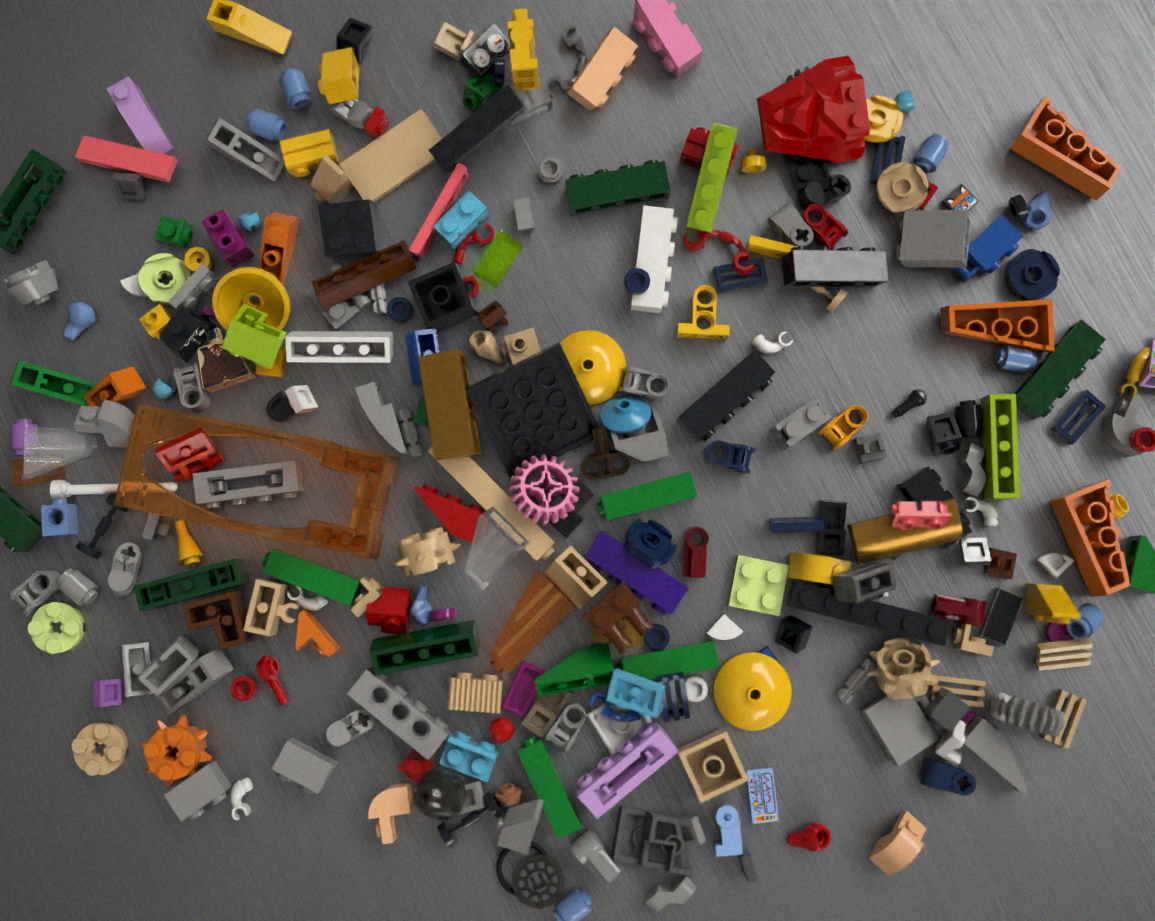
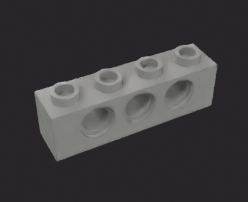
M373 668L366 669L347 695L429 760L451 733L447 729L449 725L437 716L434 719L427 713L429 709L420 701L416 700L413 702L408 698V692L399 684L394 686L387 681V674L375 676ZM377 688H382L386 691L387 698L384 702L376 699L375 690ZM401 704L406 707L407 716L405 718H400L395 714L396 705ZM417 721L426 723L428 727L426 734H419L415 730V723Z

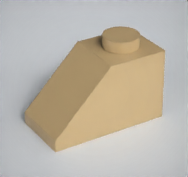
M327 155L322 159L310 183L315 191L313 196L322 205L326 203H339L354 188L345 172Z

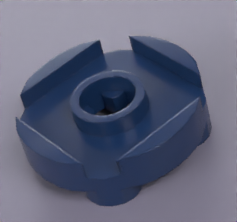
M1027 249L1017 254L1005 270L1009 288L1023 301L1039 300L1052 293L1057 287L1058 276L1060 275V268L1056 259L1048 252H1041L1035 249ZM1028 269L1038 272L1036 276L1037 281L1028 278Z
M642 519L635 520L625 534V550L645 562L652 569H657L660 565L668 563L676 552V543L673 546L671 542L673 536L658 522L648 520L645 523L640 522Z

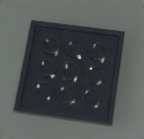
M559 342L466 388L510 479L512 476H517L514 471L517 467L522 468L521 464L524 460L530 463L531 457L536 456L540 462V457L544 454L547 457V461H550L552 456L557 458L593 440L592 429L599 427Z

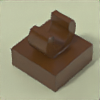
M496 300L476 315L486 329L489 328L494 334L498 333L494 327L495 322L500 320L505 326L509 325L508 320L504 317L507 314L506 311Z
M989 548L991 562L985 566L984 573L1012 579L1017 554Z

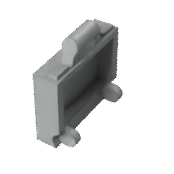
M884 694L861 710L863 719L868 722L887 753L888 760L895 766H900L939 740L927 722L930 717L924 716L917 705L918 703L923 711L930 703L926 695L917 696L912 699L892 700Z

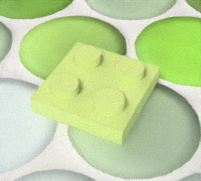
M737 555L728 606L780 616L789 565Z

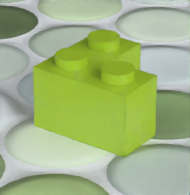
M243 304L231 320L222 348L228 350L233 356L252 360L257 366L272 368L278 358L287 333L265 324L268 316L267 313Z

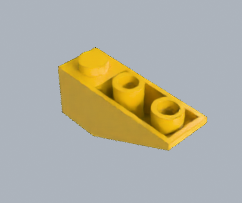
M213 0L206 17L215 32L283 56L292 36V31L229 0Z
M1027 583L1025 614L1034 615L1035 621L1070 624V618L1080 619L1079 612L1062 586Z

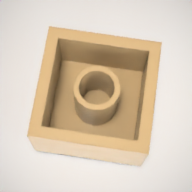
M724 728L678 748L679 757L700 803L749 781L730 737Z

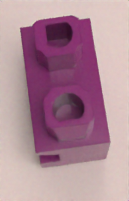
M224 209L214 212L202 221L203 226L223 259L227 260L231 267L235 268L255 256L234 220Z

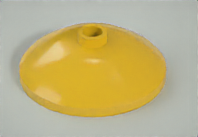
M255 267L234 269L220 279L213 292V310L217 320L226 331H228L231 320L243 304L267 313L268 316L265 324L282 330L290 315L288 293L283 284L274 275L263 269ZM252 296H257L260 302H254Z
M583 330L570 334L560 342L589 406L604 403L619 391L625 377L623 370L626 366V361L620 346L611 337L599 331ZM591 361L593 367L585 369L583 366L584 362Z
M746 652L730 658L719 669L714 681L713 695L717 709L726 721L743 730L758 731L776 724L786 713L791 701L792 689L788 674L775 659L765 654ZM752 690L759 691L757 698L750 697Z

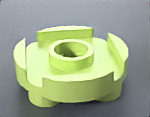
M168 253L156 254L149 257L139 271L138 280L140 288L152 303L171 305L168 301L190 278L191 272L183 260L173 257V255ZM162 274L173 277V280L169 281L168 285L158 282V280L162 279Z
M48 603L35 612L32 621L28 625V632L35 645L42 651L49 654L67 652L74 649L83 638L84 617L80 610L70 603ZM61 622L62 625L60 629L62 630V632L54 633L52 630L53 623Z

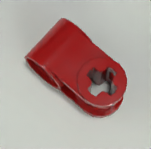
M819 204L808 206L801 215L802 219L812 229L813 239L820 247H830V250H834L833 246L849 233L840 221L835 219ZM808 214H815L818 218V223H812L808 219Z

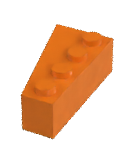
M1044 96L1029 115L1010 149L1097 201L1111 188L1122 168L1098 145L1094 147L1087 140V135L1081 129L1077 131L1067 121L1068 117L1062 111L1058 113L1050 105L1051 101Z
M1052 299L949 305L940 308L941 333L1001 345H1015L1038 352L1055 351Z
M1109 479L1091 483L1049 501L1091 597L1108 596L1130 586L1124 552L1120 551L1118 538L1121 536L1119 527L1115 525L1113 515L1115 506L1114 501L1110 500L1108 488H1111Z

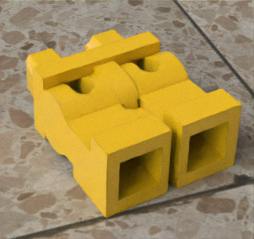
M526 8L513 9V21H508L507 24L515 91L540 89L538 63L534 50L536 42L533 19H528Z

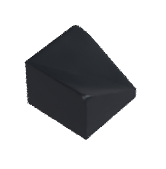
M789 615L781 620L775 642L797 654L805 649L813 626Z

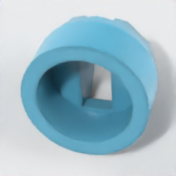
M910 89L902 91L896 96L895 102L899 105L898 109L900 111L914 109V100Z
M257 211L249 212L238 218L241 227L245 231L252 232L250 226L253 225L256 230L260 227L261 222Z
M158 378L152 387L153 395L158 399H167L176 390L161 378Z

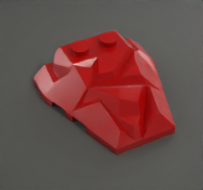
M849 55L822 60L816 66L796 75L797 77L782 83L757 98L764 151L807 156L811 159H824L834 163L862 158L865 150L864 137L870 133L864 78L861 74L856 73L855 64Z

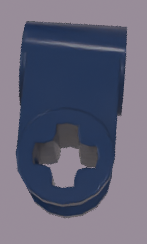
M716 440L705 447L704 458L711 465L750 474L751 469H749L752 453H755V448ZM713 446H717L722 450L723 456L720 460H716L711 456Z
M926 759L920 784L962 796H967L974 792L976 780L972 774L938 760ZM963 778L966 780L965 784H956L957 779L961 780Z

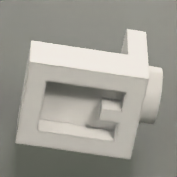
M961 720L952 732L944 729L939 734V740L935 749L936 754L955 766L961 763L964 749L963 743L966 739L964 735L966 723Z

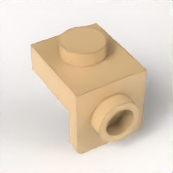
M444 22L433 47L460 61L463 51L473 43L471 38L474 32L469 30L465 34Z

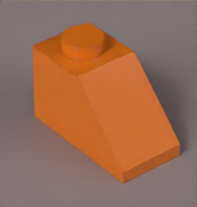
M132 366L109 373L84 396V399L89 406L101 407L104 400L124 405L138 396L146 387Z

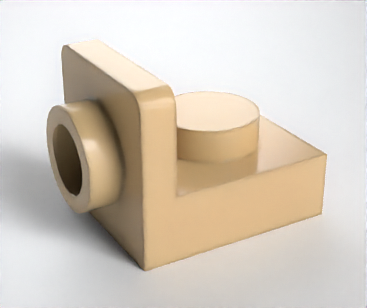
M362 577L359 580L369 593L363 592L353 602L355 606L351 611L358 618L366 614L367 603L376 602L382 596L381 590L383 587L373 577L371 579Z
M959 623L958 628L954 629L952 635L954 649L992 657L994 646L985 645L986 639L970 636L968 641L971 625Z

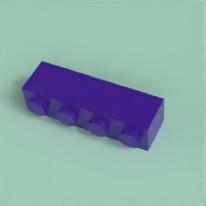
M602 530L584 556L589 559L587 562L596 571L599 572L602 568L610 573L608 579L617 585L624 582L631 587V592L641 601L644 597L653 602L651 607L662 615L666 611L672 614L689 589L660 568L652 569L648 567L645 562L639 560L632 553L627 552L622 543Z

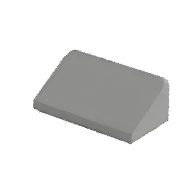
M149 642L119 645L122 696L132 697L153 694L138 679L142 670L150 663Z

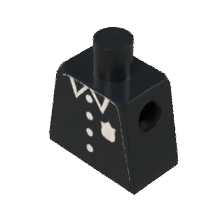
M181 308L167 323L159 338L166 348L188 363L198 348L206 341L207 336L205 332L216 328L217 325L197 310Z

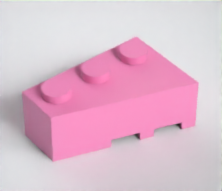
M635 0L633 24L639 33L643 32L647 37L651 50L654 53L658 52L662 57V63L668 72H673L677 78L701 61L703 50L686 23L683 25L674 14V11L677 9L674 2L668 4L667 0Z

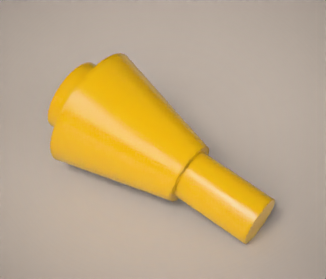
M176 521L174 525L178 535V565H184L185 568L197 566L204 556L188 534L185 521Z

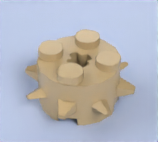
M443 526L428 530L429 532L423 533L422 537H420L419 533L405 536L404 539L398 540L399 545H397L400 558L393 561V564L403 566L405 576H409L411 573L418 575L438 569L441 563L446 562L447 565L454 563L453 550L460 547L461 544L456 542L450 543L448 533L444 531Z
M894 638L886 641L880 651L870 652V656L876 661V668L869 671L867 675L876 676L878 685L886 693V696L892 700L912 699L925 695L929 685H937L938 680L931 674V667L940 662L938 659H931L930 652L920 642L911 643L909 638Z

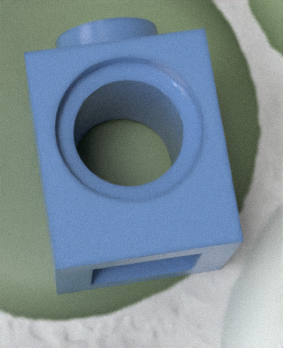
M67 499L51 500V505H41L43 537L79 535L76 504H68ZM59 512H62L63 520L58 524L56 517Z

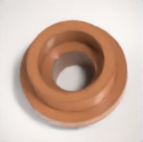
M513 783L504 784L495 793L496 800L500 802L501 806L514 805L520 801L521 788L514 786Z

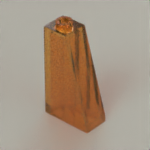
M540 570L534 573L490 653V656L493 658L490 663L500 673L504 670L508 674L575 607Z

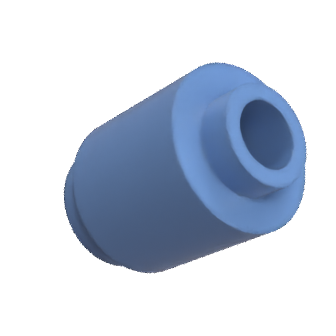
M294 68L283 71L282 76L279 78V83L287 103L291 104L294 109L309 105L311 93L302 71Z
M256 109L247 118V126L250 133L272 141L276 139L281 141L283 139L287 123L280 116Z
M932 134L926 138L913 159L916 166L920 167L924 173L935 172L948 152V140L939 134Z
M1004 344L1002 348H998L995 362L998 363L999 369L1019 373L1032 372L1036 366L1037 354L1032 352L1030 348Z
M1091 603L1082 604L1077 609L1080 619L1070 618V624H1067L1068 632L1077 639L1090 637L1104 622V614L1101 609Z
M575 889L556 904L557 908L553 910V914L557 921H580L592 911L590 905L593 901L585 890L580 892L578 889Z

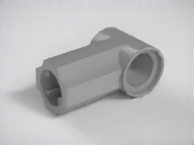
M588 829L569 845L575 857L583 865H587L603 886L609 884L621 872L620 868L603 849L604 845L591 829Z

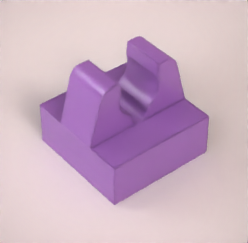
M122 678L93 681L91 688H93V698H91L93 707L122 705Z

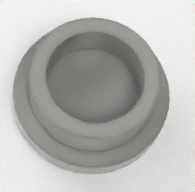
M546 158L540 162L538 175L542 181L554 183L562 176L563 168L557 159Z

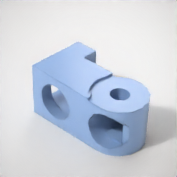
M720 803L714 810V817L719 824L720 841L713 842L714 853L716 857L743 854L738 812L732 804Z

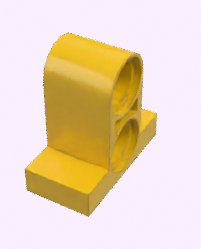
M702 285L695 290L691 301V324L678 323L676 338L728 339L730 325H716L717 296L711 286ZM700 294H706L709 296L711 302L708 304H701L698 301L697 296ZM706 319L710 327L705 330L700 329L696 321Z

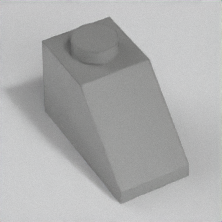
M536 799L508 808L505 819L500 817L495 833L500 834L497 845L527 855L544 800Z

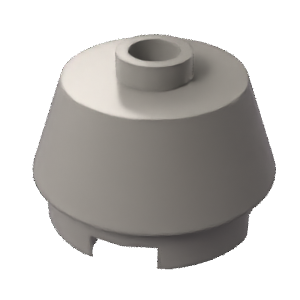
M47 260L4 279L8 286L7 291L22 305L32 301L36 305L51 299L48 294L58 290L55 268L51 269Z

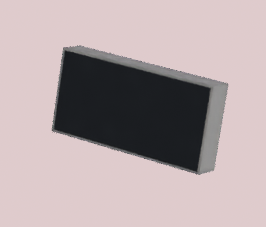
M997 588L978 636L1006 646L1024 598Z

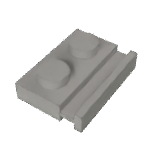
M201 264L168 303L178 311L181 308L193 309L219 277L205 265Z

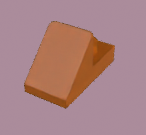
M309 610L301 611L298 615L295 650H301L314 640L315 643L313 645L322 656L325 654L328 657L335 655L341 649Z

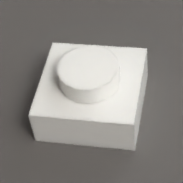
M308 385L292 386L285 391L289 398V404L296 414L311 412L318 408Z

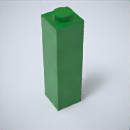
M690 471L601 495V502H598L597 506L600 517H606L608 522L697 497Z
M272 548L271 552H267L262 564L265 567L263 570L264 574L348 606L355 605L353 602L358 597L363 585L359 579L280 549Z
M713 640L622 656V663H617L618 669L649 680L668 674L680 672L686 674L719 668L715 642Z
M532 736L520 742L522 747L518 748L517 753L538 798L544 800L542 807L557 840L581 829L582 823L542 738L536 739L535 736Z

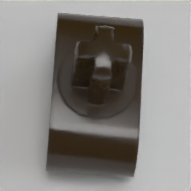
M606 427L592 429L595 453L583 458L581 462L583 475L590 480H597L625 474L630 467V460L627 454L619 450H610ZM621 456L625 459V464L622 468L616 469L611 466V461L614 457ZM589 461H597L600 464V468L595 473H589L585 469L586 464Z

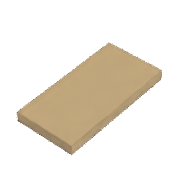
M420 109L341 162L339 166L345 172L363 200L370 199L375 203L434 163L436 160L429 152V149L437 144L442 137L423 110Z

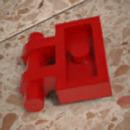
M203 427L155 448L156 456L168 472L179 469V471L173 473L176 482L184 479L190 480L193 478V473H199L206 469L210 471L216 468L217 464L224 461L221 452L211 455V453L216 451V446ZM198 459L201 460V461H199V462H197V463H194V464H192V465L189 464V463H191V462H193V461H196V460H198Z

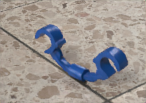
M602 692L594 694L589 701V708H591L595 699H603L605 708L601 711L600 715L603 714L609 719L614 718L620 722H632L643 717L634 710L625 712V716L615 714L614 710L610 707L612 702L607 701V695Z

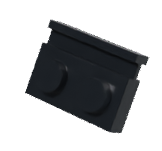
M781 153L795 193L800 192L809 183L818 182L830 176L824 159H811L807 156Z

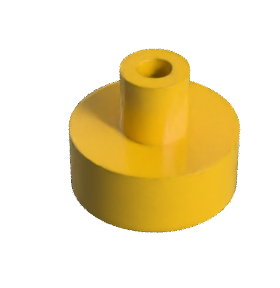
M757 148L748 149V156L741 159V171L744 173H757L766 170V157L758 155Z
M193 247L186 252L184 262L188 269L195 272L201 264L210 269L212 257L204 248Z

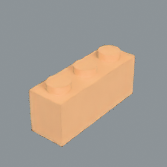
M613 27L607 32L566 93L589 111L596 107L601 108L609 97L606 92L610 86L614 88L622 78V75L619 73L623 67L628 68L635 59L636 55L633 52L638 45L617 28Z

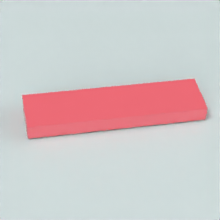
M83 136L75 155L78 162L129 174H140L142 177L168 183L178 162L175 156L88 136Z
M460 163L456 165L409 249L413 257L421 260L436 235L433 226L450 210L469 176L466 166Z

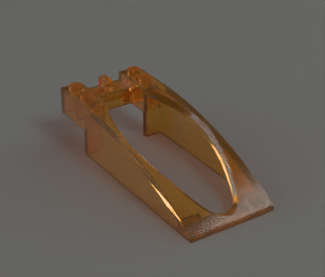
M138 404L114 505L305 546L378 559L383 539L381 528L391 483L395 484L400 459L388 454L342 446L331 441ZM201 427L204 428L209 437L252 438L293 447L322 460L321 465L325 468L360 477L350 526L308 520L307 527L281 528L254 525L227 518L191 503L157 483L147 474L142 466V456L147 449L156 444L175 440Z

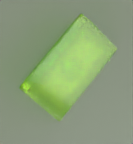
M500 229L474 269L475 276L497 288L523 245Z

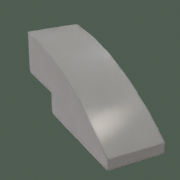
M375 382L355 387L360 404L376 430L404 456L409 455L396 407L392 403L384 405L379 386Z

